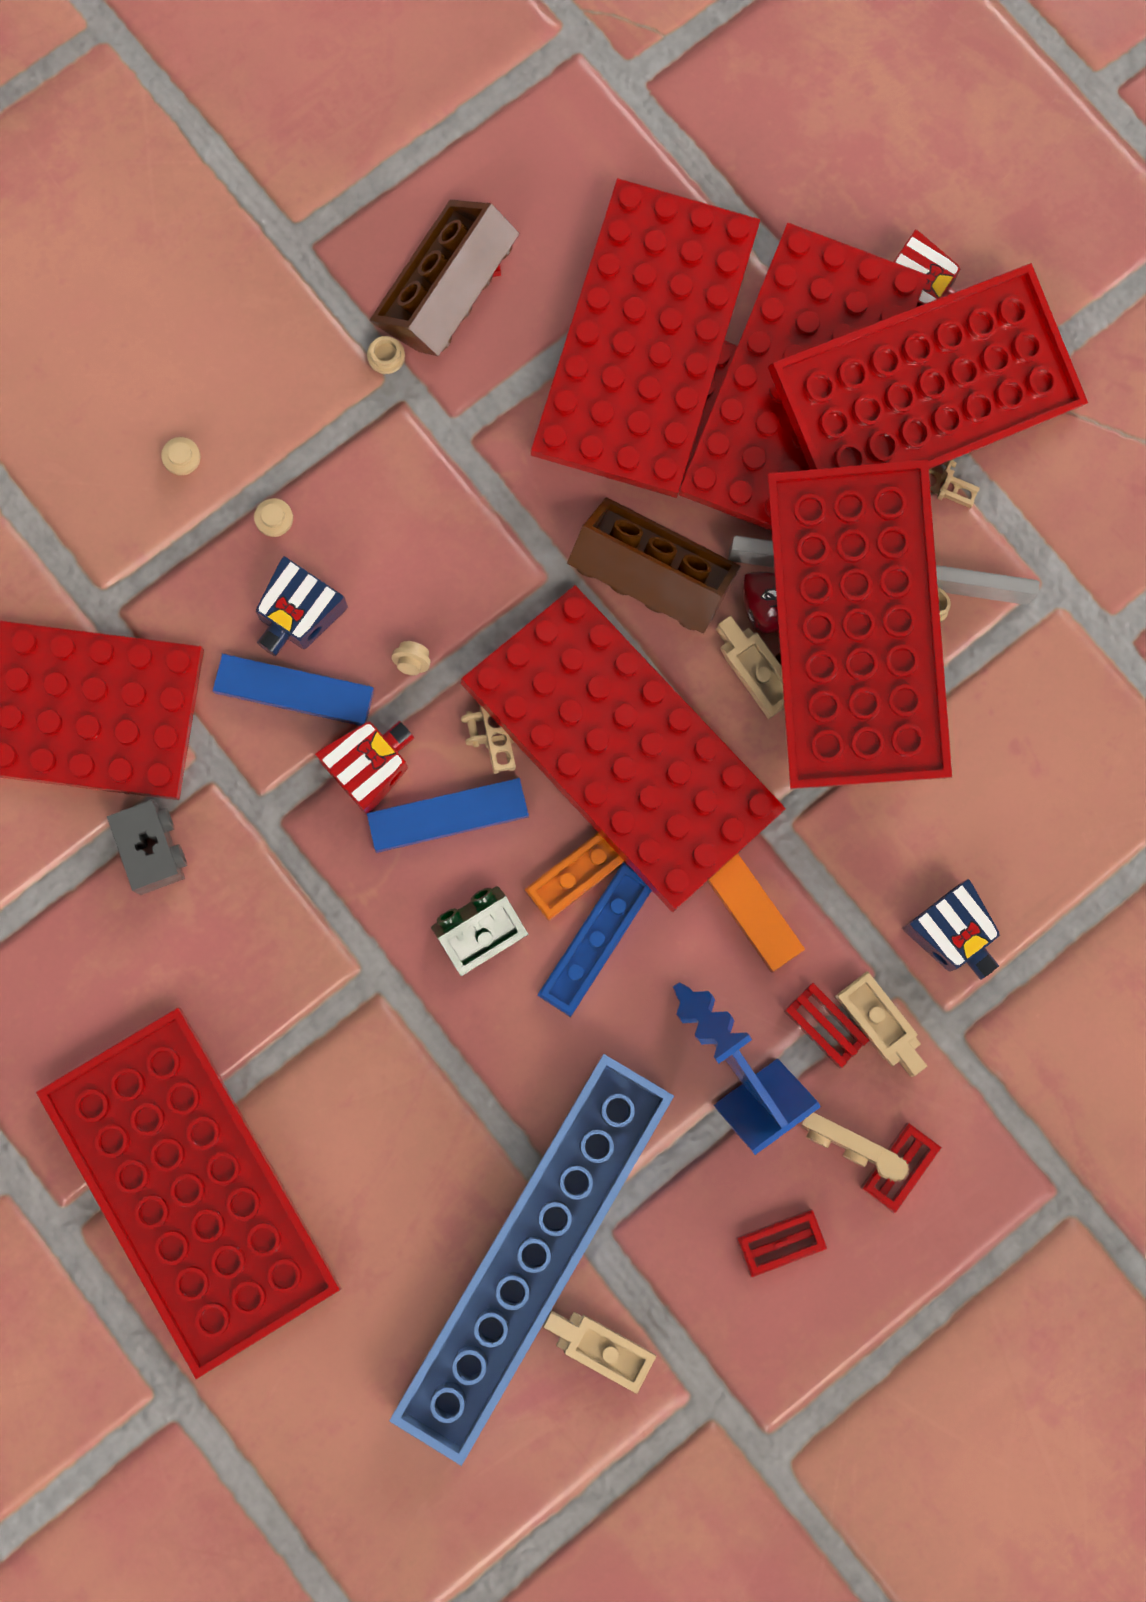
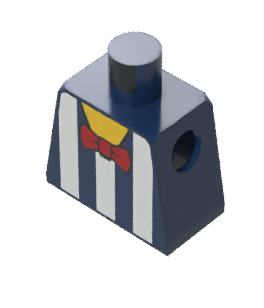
M283 556L256 609L259 619L268 625V628L257 641V644L273 656L279 653L287 640H290L301 649L308 648L348 608L345 597Z
M969 879L959 883L902 928L949 972L967 963L977 977L982 980L999 967L998 963L985 948L1000 936L999 931Z

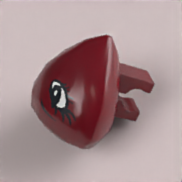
M747 573L744 577L743 590L749 620L755 630L762 633L778 631L775 573Z

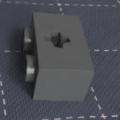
M150 800L107 816L132 891L143 895L185 879L182 868L187 866V861L179 844L173 845L169 831L174 830V824L166 807L161 809L157 803ZM151 838L158 844L152 846L153 854L149 855L142 849L148 847L147 839Z

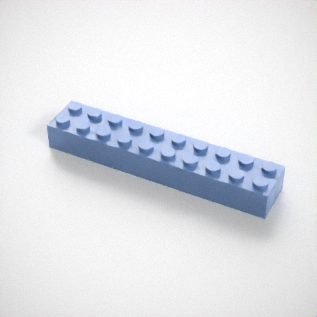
M603 1054L394 1410L389 1420L391 1423L462 1466L674 1095L607 1055Z

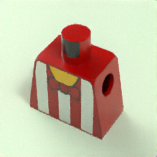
M915 229L894 262L928 275L916 306L918 307L957 292V290L952 288V285L961 269L948 255Z
M369 721L322 748L315 755L324 768L367 815V813L372 812L408 769L406 761L398 752L415 738L401 721H398L383 735Z

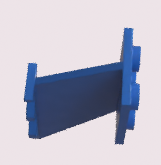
M680 982L673 986L680 1002L676 1013L682 1023H698L695 1032L697 1040L701 1045L714 1044L716 1047L714 1058L717 1063L720 1064L725 1060L742 1083L715 1103L714 1107L754 1155L821 1107L819 1102L778 1058L757 1074L754 1073L739 1051L740 1048L752 1040L747 1032L731 1033L734 1024L733 1017L728 1011L712 1012L715 999L709 991L693 992L689 987Z

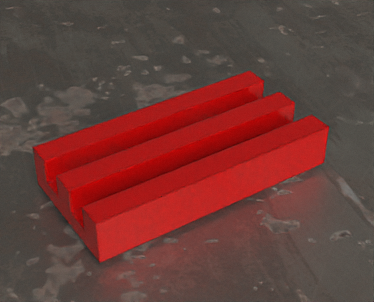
M814 983L810 984L784 1010L839 1068H843L847 1061L859 1052L858 1050L870 1041ZM811 995L856 1040L853 1044L808 1000ZM800 1006L845 1050L842 1055L797 1011Z
M910 1123L904 1125L887 1150L898 1154L908 1138L913 1136L915 1138L902 1156V1159L906 1160V1163L909 1164L922 1145H925L928 1149L891 1200L886 1196L896 1183L893 1180L890 1181L887 1178L879 1190L874 1187L881 1178L876 1166L860 1187L893 1213L897 1212L942 1148Z
M812 1209L736 1237L750 1277L758 1276L827 1249ZM806 1221L809 1223V1228L750 1250L748 1243ZM814 1236L816 1242L814 1244L758 1265L754 1261L756 1257Z

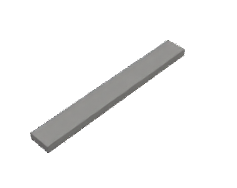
M735 536L730 546L728 560L774 567L773 542ZM936 565L938 588H941L946 593L1029 605L1039 594L1040 582L1038 580Z

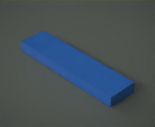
M222 654L213 692L223 696L361 726L367 722L374 687Z
M520 778L370 812L367 813L375 852L379 853L529 818L521 781Z
M622 863L537 995L569 1017L573 1015L652 892L631 867Z

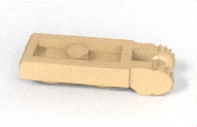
M814 1112L804 1119L802 1128L809 1131L806 1136L809 1140L825 1148H828L830 1143H833L845 1149L843 1157L860 1166L865 1167L868 1161L875 1164L879 1176L885 1179L889 1178L890 1181L900 1182L908 1175L907 1172L910 1170L908 1169L909 1164L906 1163V1160L899 1158L897 1154Z

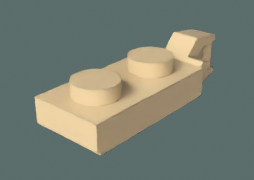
M729 616L720 622L716 628V631L725 643L720 649L725 655V660L766 717L770 719L784 709L781 665L758 633L754 634L750 628L742 632L732 616Z
M868 971L835 995V998L870 1040L874 1048L891 1066L899 1062L910 1077L916 1076L927 1067L926 1063L915 1051L921 1045L916 1038L918 1034Z
M551 1310L543 1324V1328L560 1336L556 1346L564 1350L566 1355L636 1394L656 1358L654 1353L584 1314L581 1316L573 1312L568 1320Z

